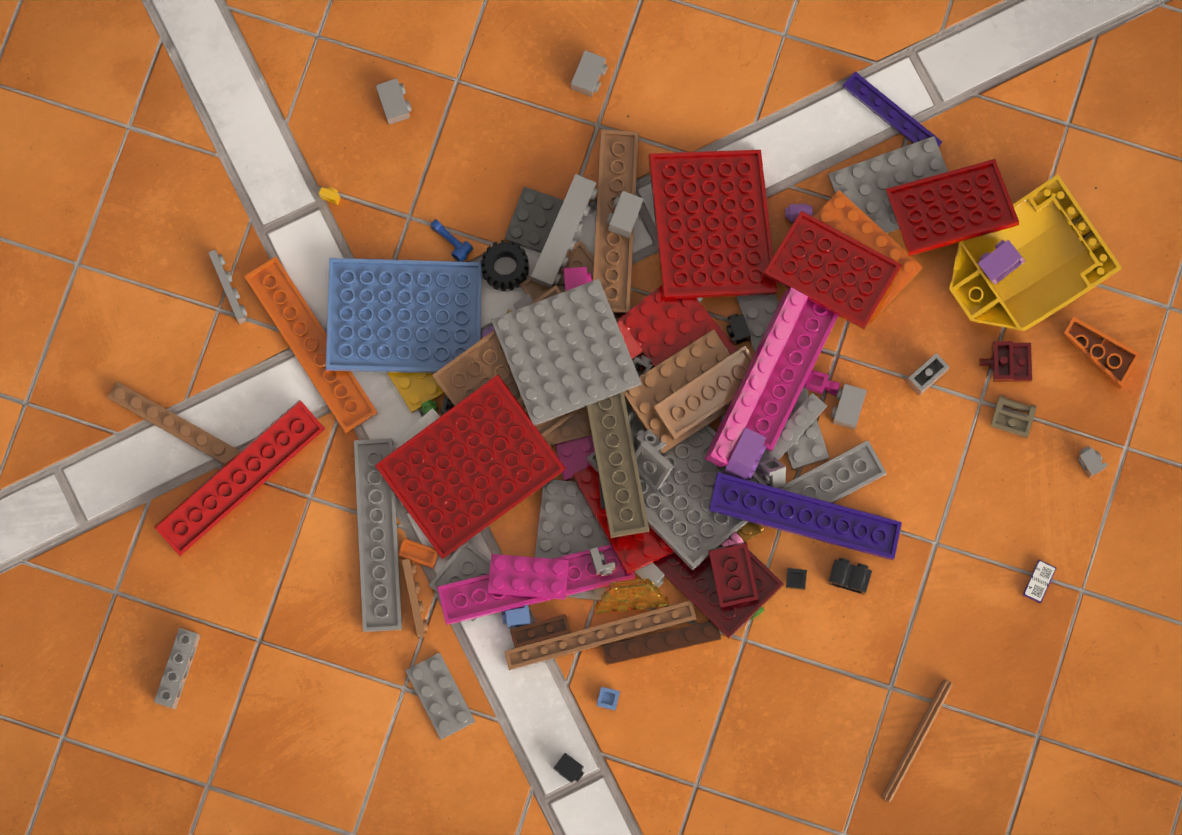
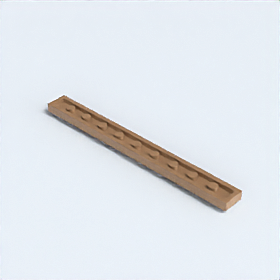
M686 601L504 651L510 671L697 620L692 602Z

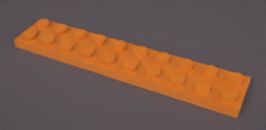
M275 256L246 274L244 278L345 434L377 415V410L351 371L326 370L327 333L278 258Z

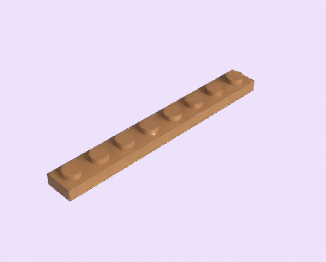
M116 382L107 397L112 402L224 465L240 452V450L119 382Z

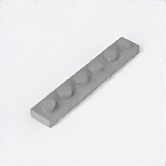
M812 393L786 422L773 451L765 449L759 463L774 457L779 460L824 411L827 405ZM758 463L755 473L761 478L762 469Z

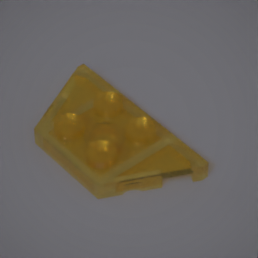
M649 578L610 582L606 588L607 590L600 597V603L595 604L594 608L595 614L644 610L647 608L669 606V599L661 594V590L654 586V583Z

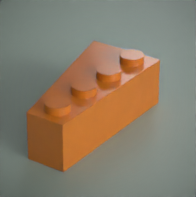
M1074 316L1062 334L1119 389L1123 387L1141 353Z

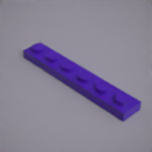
M856 71L844 83L843 88L912 144L933 136L938 147L942 144L939 138Z

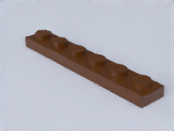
M709 621L603 645L607 665L721 640L719 629Z

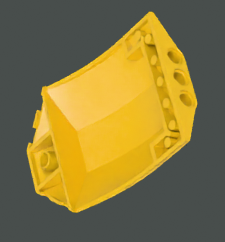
M1057 174L1013 204L1019 220V226L959 242L949 290L970 321L1025 331L1084 295L1121 270L1122 267ZM1004 240L1006 242L1009 240L1025 262L995 285L979 266V258L987 252L992 253L1000 241Z

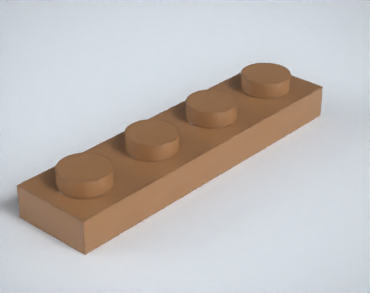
M410 559L402 560L418 638L426 637L425 631L429 630L427 620L422 619L421 613L425 612L423 601L418 600L417 594L421 593L419 582L414 580V575L417 574L415 563L411 564Z

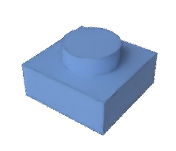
M601 687L596 706L616 711L620 691Z

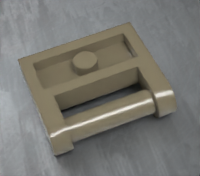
M999 395L990 427L1027 438L1037 406L1033 404L1031 406L1007 399L1004 395ZM1004 405L1027 412L1028 416L1025 417L1002 410V407Z

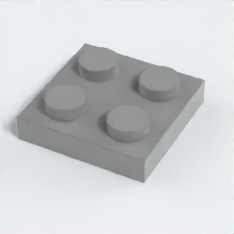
M645 440L640 444L635 453L638 472L648 484L658 491L663 486L674 466Z

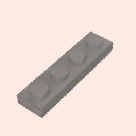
M216 250L208 252L238 323L247 322L244 317L248 315L244 305H239L237 300L240 298L236 288L232 289L230 284L233 281L229 270L225 272L223 265L226 263L222 254L218 255Z

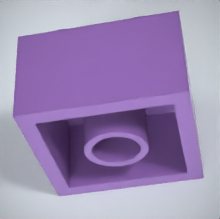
M1004 240L1000 241L992 253L987 252L979 258V266L995 285L1025 262L1009 240L1006 242Z
M745 427L723 474L745 480L747 478L751 479L766 449V445H764L766 437Z

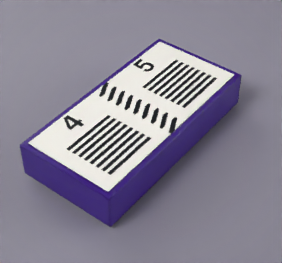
M1038 560L1023 596L1041 603L1056 567Z

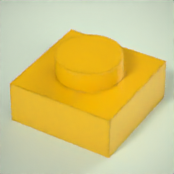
M321 187L319 192L320 199L336 205L339 204L341 199L336 189Z

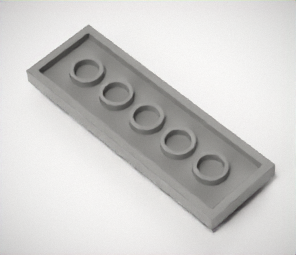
M867 440L778 489L834 503L885 476L887 473Z

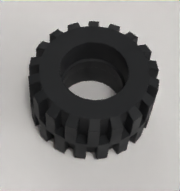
M501 240V243L497 244L496 241L492 247L489 245L487 251L482 255L481 269L483 277L496 290L500 288L501 291L506 292V289L512 291L514 287L519 288L520 284L526 280V276L529 274L528 256L518 243L513 244V241L510 240L506 243L505 240ZM502 257H510L516 262V268L512 273L502 275L495 271V262Z

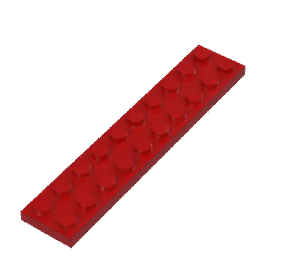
M298 400L156 524L154 528L176 553L181 556L324 431L325 428L304 403Z

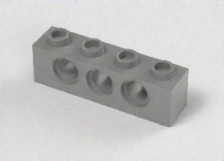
M179 628L154 700L156 704L176 710L201 637L198 633Z

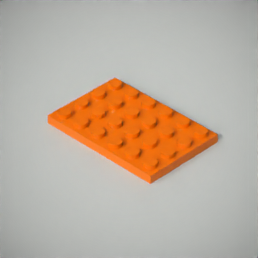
M838 190L814 218L902 264L869 322L872 323L917 275L923 266L912 256H909L898 243Z

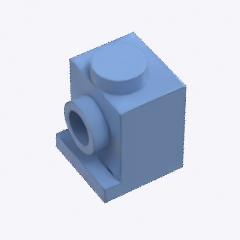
M525 605L524 608L519 607L502 612L503 624L507 623L508 628L531 624L528 605Z

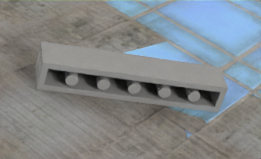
M575 174L532 273L531 281L550 289L553 288L554 284L558 285L561 278L559 271L561 267L565 268L569 259L566 255L569 250H573L576 240H573L575 234H580L583 227L581 220L583 216L587 217L591 208L588 204L597 195L596 182Z

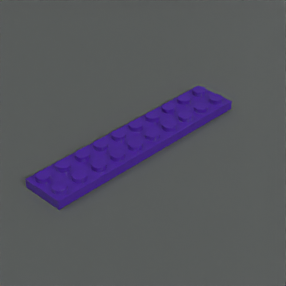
M719 472L715 477L708 509L711 512L890 560L895 559L902 524L900 521Z

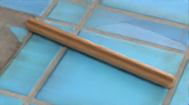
M942 681L881 798L886 802H891L947 698L953 686L950 681Z

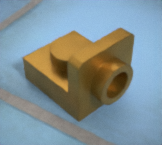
M747 522L737 531V534L744 542H747L763 533L764 526Z

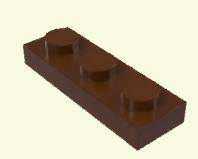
M564 614L510 629L514 647L518 648L569 634L571 630L567 616Z

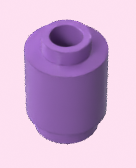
M789 204V207L785 208V219H789V223H794L801 211L812 216V205Z

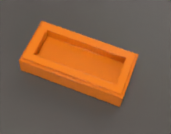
M403 538L398 551L399 558L410 559L411 562L434 569L439 556L435 548Z

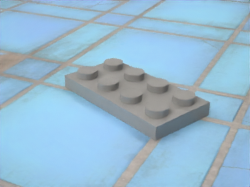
M440 653L405 670L441 740L475 723Z

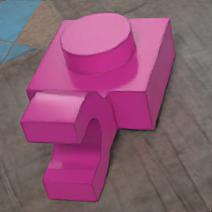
M812 370L806 381L805 389L822 395L824 390H827L828 393L837 396L840 383L829 381V375Z

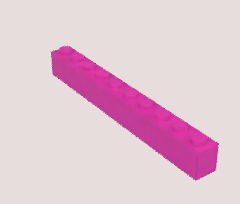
M791 287L784 291L704 457L705 460L720 468L728 464L808 296Z

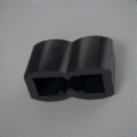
M839 558V560H834L827 584L865 595L872 570H869L867 565L858 563L855 566L850 564L849 560Z

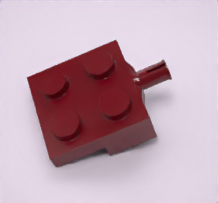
M994 341L991 358H979V366H991L993 382H1031V343Z

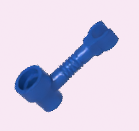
M435 219L430 224L431 229L447 239L455 247L451 252L452 257L457 262H464L467 259V255L473 250L472 245L467 241L462 244Z

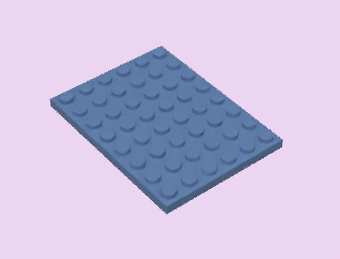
M329 258L326 370L436 373L480 341L481 262Z

